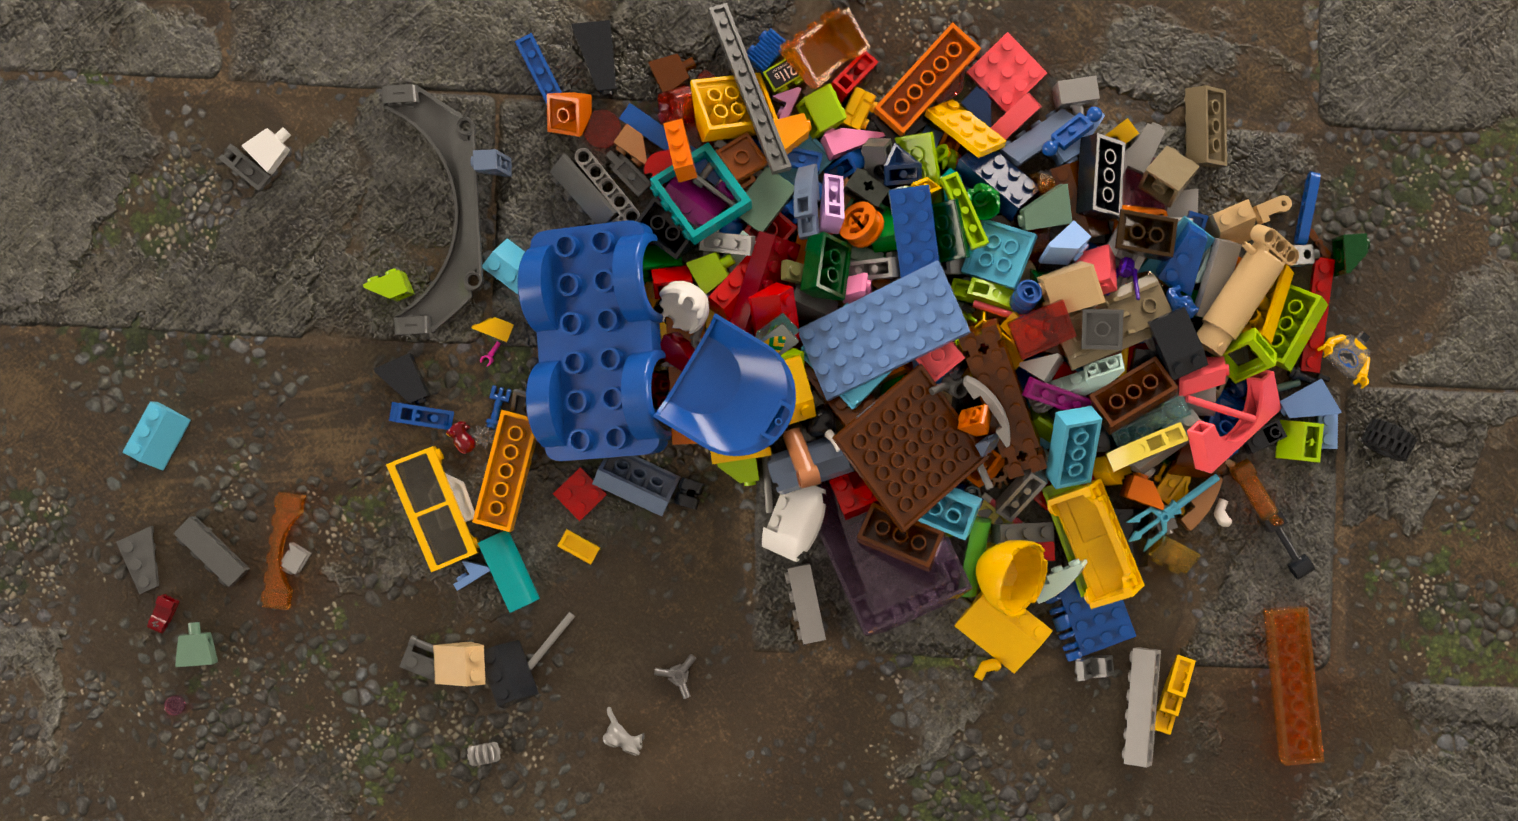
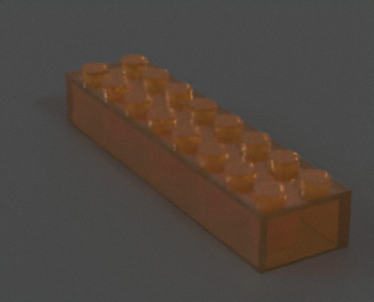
M1298 605L1263 609L1279 762L1285 766L1324 762L1308 607Z

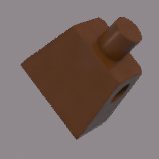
M678 54L648 62L665 98L690 81L687 72L697 68L692 57L681 61Z

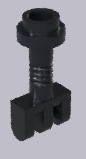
M1294 366L1291 372L1287 371L1286 374L1292 381L1299 379L1309 384L1319 379L1329 382L1331 379L1320 373H1317L1314 378L1300 372L1301 368L1298 366Z

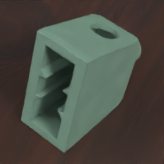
M200 622L188 623L189 634H183L178 637L175 667L212 665L217 663L218 659L211 632L201 633Z

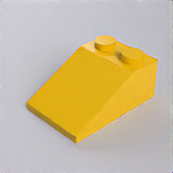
M800 355L785 359L792 373L796 388L795 409L789 425L816 416L814 399Z

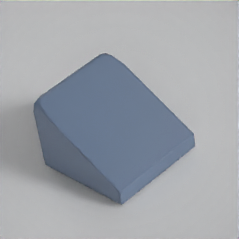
M997 433L988 435L976 443L975 446L981 457L986 456L995 449L1000 439Z

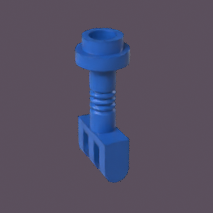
M492 386L489 398L494 399L495 403L491 419H486V427L497 429L502 403H509L512 393L511 389H507L506 396H504L503 387H500L499 393L496 394L497 386Z

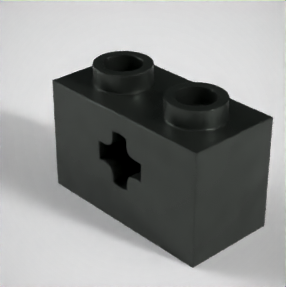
M860 168L856 169L844 187L846 195L857 202L870 203L875 210L890 190L884 185L883 181L874 179L868 171Z

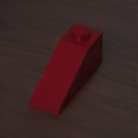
M673 332L663 335L660 343L661 350L666 354V358L662 359L683 371L695 351L690 341L683 338L681 333Z

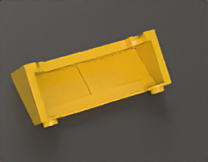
M1101 478L1057 494L1047 500L1048 511L1055 517L1059 516L1075 558H1079L1080 561L1086 559L1088 562L1082 571V575L1088 587L1086 593H1084V598L1091 609L1133 597L1145 586Z

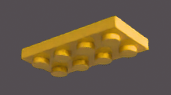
M953 99L926 109L924 116L978 158L1005 147L1006 140Z

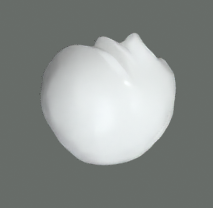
M673 281L659 292L662 298L659 305L663 308V322L665 317H669L674 323L672 328L689 331L688 334L695 333L704 325L709 314V301L706 294L699 287L686 281Z

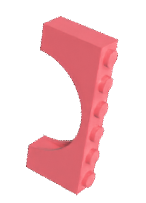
M1265 370L1246 379L1247 397L1243 412L1255 415L1256 421L1254 423L1239 419L1233 429L1221 437L1214 424L1200 420L1187 430L1195 469L1212 474L1281 410L1274 371Z

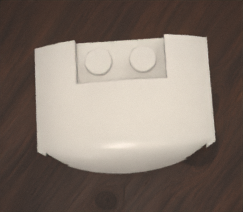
M814 485L780 495L767 528L763 527L762 547L798 562L800 559L797 557L803 551L807 552L810 549L822 525L826 504L823 503L822 493L826 494V490Z

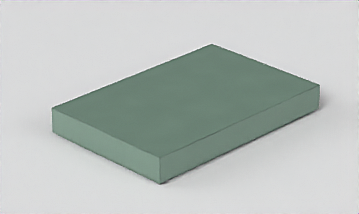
M766 166L746 192L752 200V209L738 218L756 231L765 232L794 195V185L779 174L772 175L770 168Z

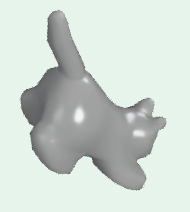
M607 707V715L611 720V724L603 735V742L605 745L613 748L620 746L624 752L631 755H639L640 752L638 750L643 748V735H629L618 723L611 707Z

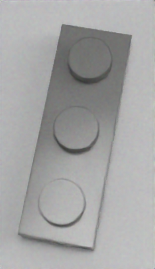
M714 232L700 241L699 250L751 256L755 246V236Z

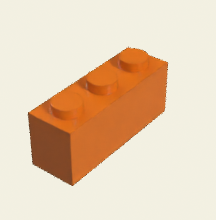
M682 118L663 123L678 182L697 178Z

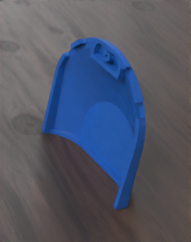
M715 313L703 338L653 417L712 452L726 456L750 455L772 445L788 427L796 403L794 379L788 365L778 352Z

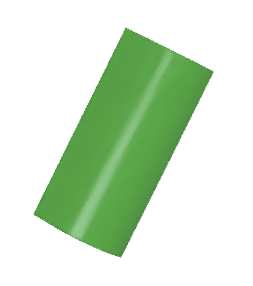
M976 516L967 539L957 596L975 597L979 584L976 579V564L980 556L986 551L992 522L990 518Z

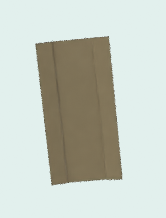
M1154 273L1138 279L1140 300H1136L1134 282H1130L1118 287L1117 291L1111 292L1109 296L1104 294V303L1084 308L1124 310L1122 350L1152 338L1148 322L1172 311ZM1082 309L1057 317L1051 315L1047 317L1055 330L1072 371L1121 351L1081 349Z

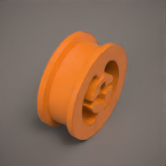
M857 202L844 211V221L839 233L852 246L856 248L867 247L881 235L884 227V218L870 203ZM858 221H860L865 227L862 228L858 224Z

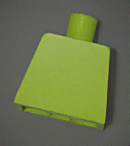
M715 252L689 261L686 264L699 288L707 295L718 287L730 274L728 268L736 264V261L732 254L721 258L720 254Z

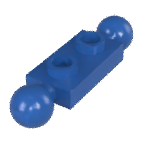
M1091 107L1087 111V116H1084L1081 112L1051 134L1052 141H1046L1043 144V153L1046 156H1054L1058 151V147L1064 151L1094 128L1092 122H1098L1102 118L1101 109Z

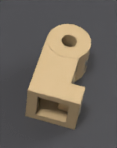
M1282 195L1252 207L1256 215L1257 224L1270 221L1269 215L1288 211L1292 206V201L1288 196Z

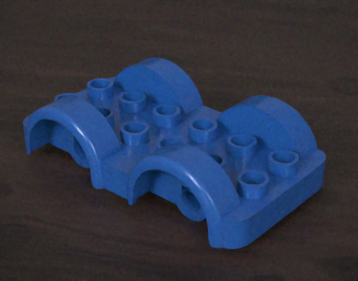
M626 220L545 230L537 233L532 238L531 247L525 251L521 258L517 278L518 296L526 321L537 333L539 363L533 367L527 382V417L534 437L545 448L547 456L555 461L656 454L666 448L668 440L672 436L671 431L664 430L658 420L653 417L655 414L651 394L653 369L659 359L666 358V354L661 350L660 323L663 321V315L657 313L652 308L647 298L643 281V256L646 246L649 242L657 241L658 238L652 232V229L644 223Z

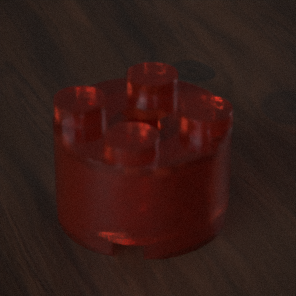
M681 86L658 95V118L661 123L681 118L684 126L695 123L690 87Z

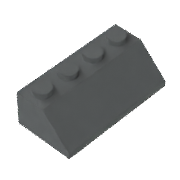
M564 153L550 170V173L553 175L550 179L558 187L560 185L563 186L565 189L563 193L570 201L574 199L578 203L576 208L583 215L586 213L591 218L589 222L592 225L610 223L619 216L618 212Z

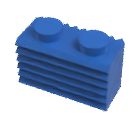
M772 28L768 32L764 30L758 38L760 41L757 45H751L746 51L751 65L761 74L769 69L788 47V42Z

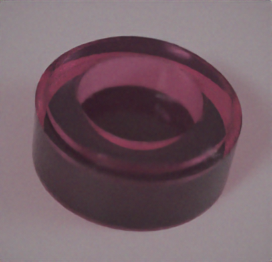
M178 695L169 697L164 704L165 711L173 716L182 713L186 706L185 700Z

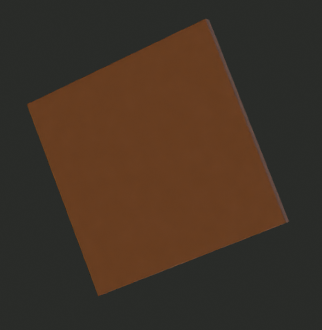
M918 364L832 437L889 517L903 533L989 458L988 455L981 457L975 446L978 441L973 435L958 429L959 415L942 391L935 395L929 393V388L937 384L922 364Z

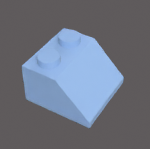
M1073 221L1047 245L1038 262L1041 264L1068 265L1072 260L1076 262L1088 248L1089 244L1087 242L1091 236Z

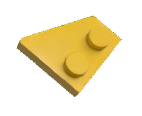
M1167 472L1156 487L1161 500L1169 505L1171 500L1177 502L1188 494V485L1190 484L1191 477L1171 475ZM1185 506L1181 508L1182 513L1180 515L1185 514Z

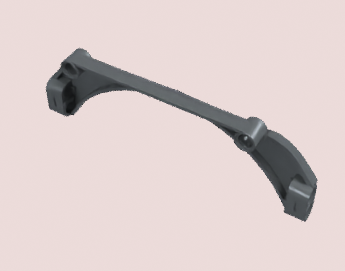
M388 85L382 87L383 108L405 119L427 138L444 164L453 191L455 223L446 259L437 276L425 292L412 304L394 316L395 336L431 334L461 310L473 298V291L482 289L485 283L482 266L478 175L471 166V156H473V150H476V125L470 118L463 117L462 114L441 102L418 85ZM464 123L471 124L468 131H462ZM478 276L479 283L476 286H471V278Z

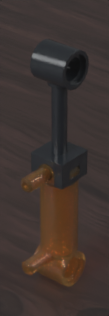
M1246 458L1231 467L1230 472L1233 478L1240 484L1259 515L1261 519L1259 521L1265 531L1270 533L1275 531L1292 558L1291 562L1287 564L1292 575L1299 580L1314 571L1315 567L1306 554L1298 555L1282 529V526L1288 522L1268 495L1257 476L1253 464Z

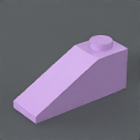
M824 173L819 230L821 232L839 234L844 221L843 176Z

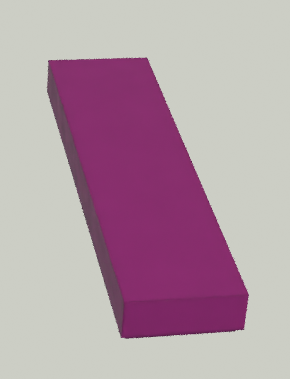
M1029 377L1022 393L1027 398L1061 410L1092 406L1088 397L1033 377Z

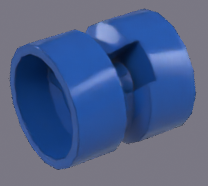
M1033 280L1020 282L1010 297L1009 302L1012 310L1021 315L1030 313L1042 297V289Z

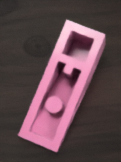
M832 128L824 132V136L820 141L829 161H832L861 148L869 138H884L885 135L883 132L846 128L835 130Z

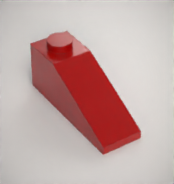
M865 49L831 83L840 104L878 64V61Z

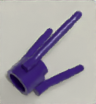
M1124 257L1120 260L1119 266L1116 269V277L1118 279L1120 275L1123 278H1128L1132 275L1136 300H1140L1137 279L1138 270L1134 268L1135 261L1132 258Z

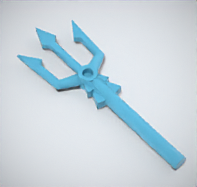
M1214 474L1177 502L1171 500L1168 506L1165 505L1164 510H1158L1151 506L1128 520L1127 523L1140 522L1142 517L1151 512L1157 516L1155 520L1140 531H1134L1128 541L1132 542L1141 539L1142 534L1161 521L1162 531L1152 539L1148 538L1143 550L1145 552L1167 533V522L1171 518H1175L1174 515L1181 514L1183 506L1220 480L1218 475Z

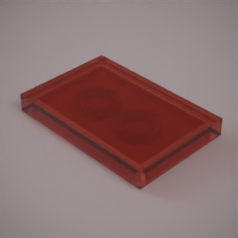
M1063 299L1007 322L1021 360L1077 336Z

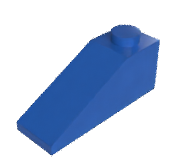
M392 402L389 421L449 430L452 427L454 411Z

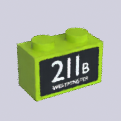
M795 53L765 70L763 77L772 93L776 95L788 91V87L793 84L797 86L806 80L807 71Z

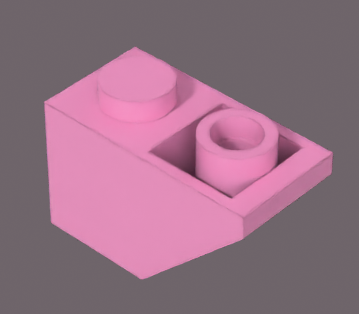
M860 273L848 277L846 296L843 303L850 304L872 293V281L868 280V273Z

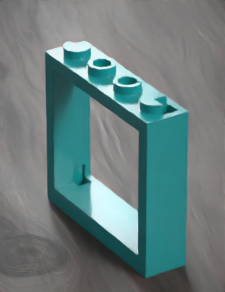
M709 142L692 152L694 164L706 158L738 203L696 230L693 229L662 186V184L676 176L673 165L650 178V189L655 197L659 196L666 212L670 211L674 224L676 226L680 225L683 229V236L687 240H691L694 245L752 209V200Z

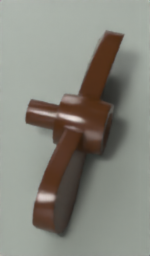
M1311 228L1309 238L1314 242L1313 245L1318 248L1323 258H1330V251L1323 245V241L1318 238L1315 230Z

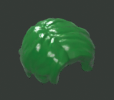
M978 183L973 189H968L967 194L979 220L992 219L999 213L1001 202L998 191L985 183Z

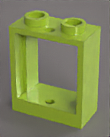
M1255 327L1241 333L1236 341L1230 343L1222 355L1225 358V364H1229V376L1227 377L1231 378L1236 384L1276 366L1277 353ZM1249 345L1258 355V358L1238 366L1228 353Z

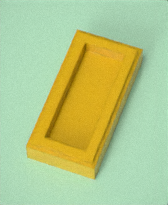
M566 529L558 544V547L590 565L601 548Z

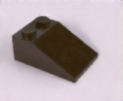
M1120 209L1115 248L1141 257L1167 261L1173 258L1178 219Z

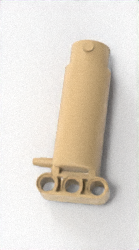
M1257 224L1252 228L1250 236L1254 243L1252 245L1246 241L1242 243V247L1247 252L1202 319L1203 324L1198 330L1197 335L1204 350L1217 357H1222L1230 343L1237 340L1283 270L1284 265H1294L1299 259V251L1273 228Z

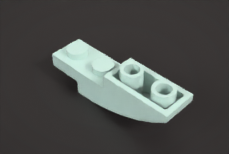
M1120 353L1083 366V371L1052 380L1050 384L1082 396L1091 394L1111 383L1125 371L1122 354Z
M1078 558L1070 561L1068 566L1062 567V565H1058L1052 568V572L1046 576L1043 589L1037 599L1038 604L1053 598L1066 589L1083 571L1088 563L1087 560L1080 561Z

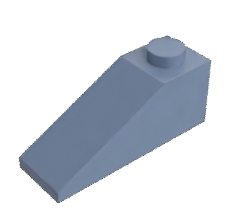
M496 149L473 150L471 166L474 168V171L483 174L512 177L510 157Z

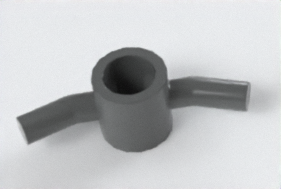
M950 373L942 379L940 384L929 388L931 395L945 391L958 399L963 398L968 392L963 384V379L958 378L957 381H954Z

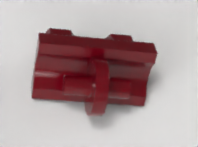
M666 370L653 372L652 402L653 405L658 407L666 399V390L670 387V380H668V372Z

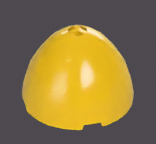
M1009 540L987 549L980 556L976 564V579L986 600L998 611L1009 617L1015 618L1027 612L1025 609L1029 604L1037 601L1046 580L1048 561L1044 559L1043 552H1045V549L1040 544L1027 540Z

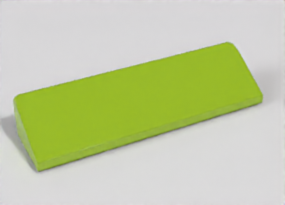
M958 172L941 177L940 182L948 199L958 198L966 239L970 249L975 250L989 244L988 238Z

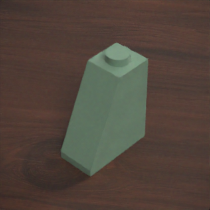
M1058 184L1019 210L1020 215L1017 217L1019 227H1022V230H1033L1071 224L1073 221L1068 184Z

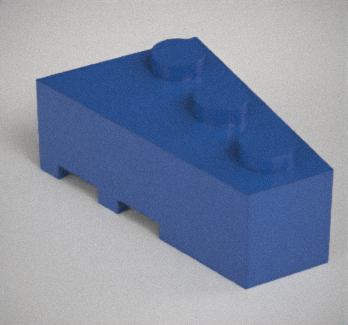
M1188 222L1175 240L1173 258L1161 261L1156 269L1159 279L1173 287L1180 285L1182 291L1190 296L1193 292L1208 240L1205 231Z

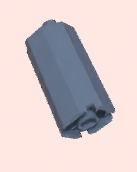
M823 437L806 443L813 463L818 467L821 482L854 471L853 466L842 451L836 452L833 444L827 438ZM788 449L768 456L770 461H768L767 465L773 483H778L779 487H776L777 492L780 495H784L801 489Z

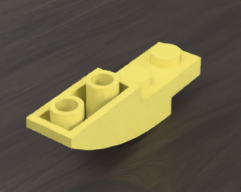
M1179 422L1106 453V456L1114 472L1184 443L1189 439L1182 423Z

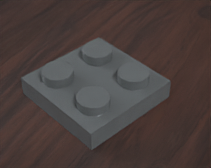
M1082 309L1081 349L1122 350L1124 310Z

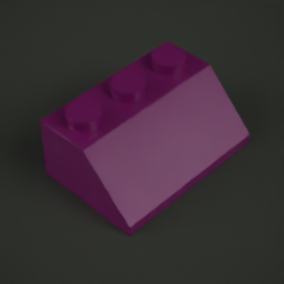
M675 176L666 186L665 190L685 218L698 228L721 214L727 206L725 202L703 186L699 188L692 182L693 179L679 183Z

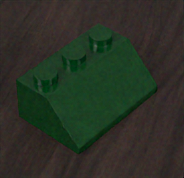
M826 232L809 236L800 291L814 298L845 300L852 245Z

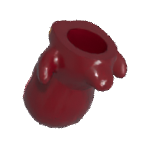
M459 421L449 428L446 434L454 439L453 443L461 453H470L475 448L476 442L466 432L470 426L465 425L466 423L463 421Z

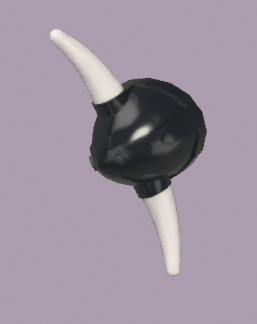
M820 404L815 408L816 416L805 420L806 432L811 437L827 438L833 444L836 452H839V447L832 439L836 429L834 414L829 406Z

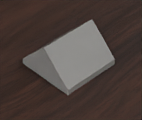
M1059 353L1020 362L1019 365L1034 376L1050 384L1062 365L1064 358Z

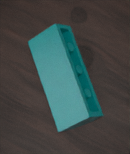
M502 531L478 542L509 613L540 599L510 532Z

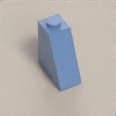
M1322 379L1280 401L1282 415H1287L1289 418L1341 413Z

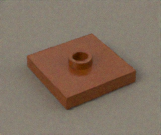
M748 132L715 151L738 183L768 165L766 157Z

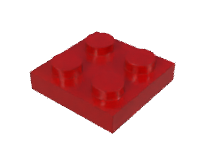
M580 467L553 495L581 521L607 493L602 488L593 485L594 480Z

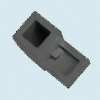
M1113 655L1087 656L1076 659L1075 674L1077 675V680L1085 681L1090 678L1114 675Z

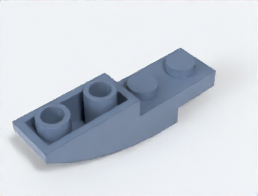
M817 164L799 167L796 173L794 217L798 220V233L801 240L820 233L817 202H820Z

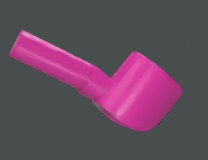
M497 341L491 351L481 357L480 363L487 357L489 359L487 366L492 365L494 353L501 343Z

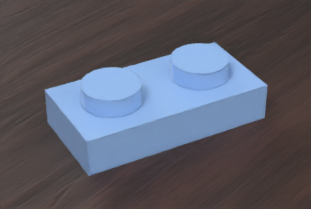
M1338 414L1316 416V423L1324 424L1322 449H1337Z

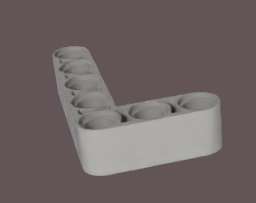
M586 148L578 149L575 153L577 164L619 214L611 222L626 221L630 213H636L638 219L640 216L639 211L594 155ZM582 154L589 155L587 162H580L579 157ZM595 168L601 170V174L598 177L591 176V172ZM607 183L613 185V189L610 192L603 191V187ZM618 198L625 199V204L622 207H617L615 201Z

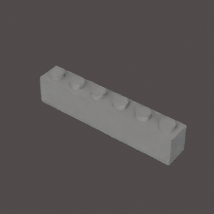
M1136 647L1130 653V662L1132 663L1131 670L1128 673L1130 689H1128L1126 696L1129 704L1125 712L1127 728L1124 729L1123 734L1126 742L1122 750V758H1124V764L1146 768L1152 766L1161 650Z

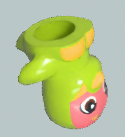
M947 144L938 145L936 148L938 163L942 164V170L946 167L955 170L959 159L962 157L960 153L950 149Z

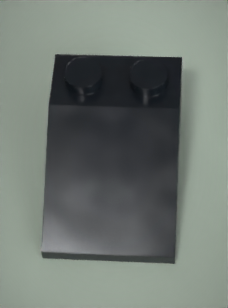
M1184 306L1148 322L1159 361L1173 380L1208 365L1204 348Z

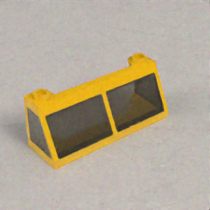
M436 446L386 464L431 572L480 552L479 539L477 537L474 538L470 534L441 465L444 456L440 448L437 449Z

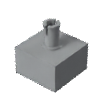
M1097 76L1058 81L1052 88L1055 110L1059 111L1062 108L1064 110L1072 109L1074 116L1080 112L1085 116L1084 107L1093 106L1100 99Z

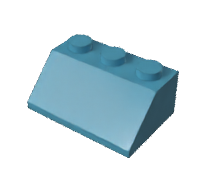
M506 239L490 254L482 265L483 269L518 294V269L525 251L509 239Z
M150 401L123 453L139 462L164 470L191 420L159 402Z

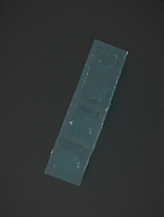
M1181 395L1162 403L1113 432L1112 436L1119 448L1154 433L1160 427L1191 415V411L1184 396Z

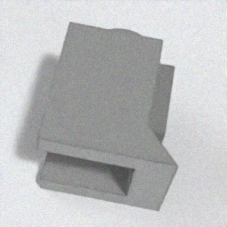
M292 542L289 543L290 550L286 552L281 560L283 562L281 565L283 567L282 570L290 575L300 573L312 554Z

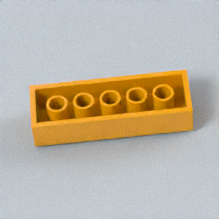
M501 410L473 523L507 532L514 530L537 442L530 428L528 417L525 415Z

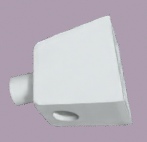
M284 127L276 134L267 128L244 143L242 147L266 172L272 175L290 151L284 142L291 134Z

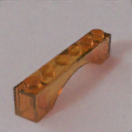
M278 492V495L275 496L274 506L276 507V513L272 516L271 522L274 528L273 533L269 537L271 549L266 558L268 571L264 574L266 586L265 591L263 590L261 594L263 607L281 610L291 608L293 589L288 582L285 571L282 570L283 567L281 565L283 562L281 560L283 559L286 537L296 520L304 514L305 494Z

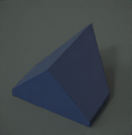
M894 143L884 165V185L911 184L922 179V163L898 144Z

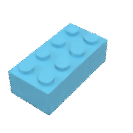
M1092 406L1055 413L1045 474L1055 489L1091 483L1102 418Z
M954 488L918 521L966 540L971 532L983 499Z

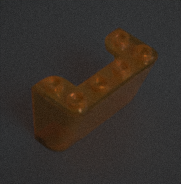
M838 7L831 12L823 13L819 16V21L815 20L806 26L807 30H801L793 35L794 39L791 42L788 40L780 45L781 49L778 52L810 89L821 86L831 78L830 73L849 59L859 57L871 47L849 7L844 9Z

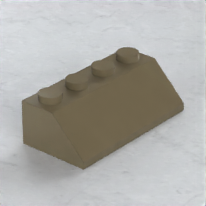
M1207 85L1186 88L1184 97L1186 104L1185 157L1193 160L1200 167L1227 166L1226 90Z

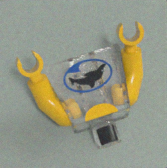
M1361 331L1356 338L1351 334L1333 336L1328 338L1323 346L1317 349L1318 351L1323 350V358L1327 359L1348 379L1357 377L1353 381L1354 385L1360 383L1361 389L1369 384L1367 376L1371 351L1364 346L1371 339L1368 334Z

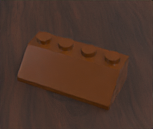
M1079 161L1050 169L1055 186L1058 184H1068L1072 221L1080 225L1091 236L1090 239L1109 234L1107 221H1100L1076 213Z
M1155 356L1089 395L1094 410L1102 418L1103 427L1110 435L1174 397L1178 386Z

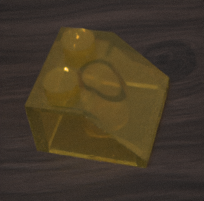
M1162 536L1157 540L1148 553L1149 556L1153 557L1151 561L1161 566L1163 563L1170 566L1168 570L1178 575L1180 572L1186 574L1201 556V554L1167 536Z

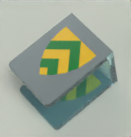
M782 313L757 331L756 338L772 347L781 356L798 343L795 335L799 332V329Z

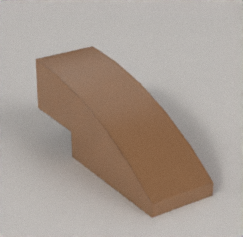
M1218 476L1220 478L1219 481L1189 502L1191 507L1185 511L1184 515L1177 517V520L1186 530L1191 531L1209 512L1220 491L1223 481L1221 476Z

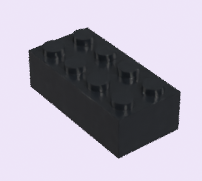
M1099 133L1081 138L1077 214L1104 222L1119 218L1120 209H1122L1125 142Z

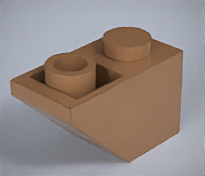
M626 124L613 142L616 146L615 150L624 156L625 154L631 156V161L639 167L641 165L645 166L647 154L644 137L640 132Z

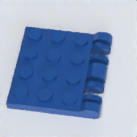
M1075 580L1058 595L1046 601V604L1054 603L1060 599L1062 602V606L1049 610L1050 615L1065 610V614L1052 618L1056 631L1059 632L1070 627L1072 629L1058 635L1059 639L1064 640L1073 635L1075 637V642L1063 646L1064 651L1078 647V649L1065 654L1068 662L1136 637L1123 600L1091 609L1090 605L1086 603L1085 598L1080 596Z

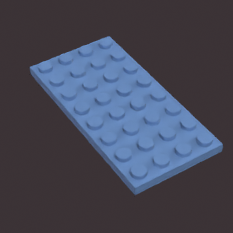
M938 260L799 328V336L827 401L971 333Z

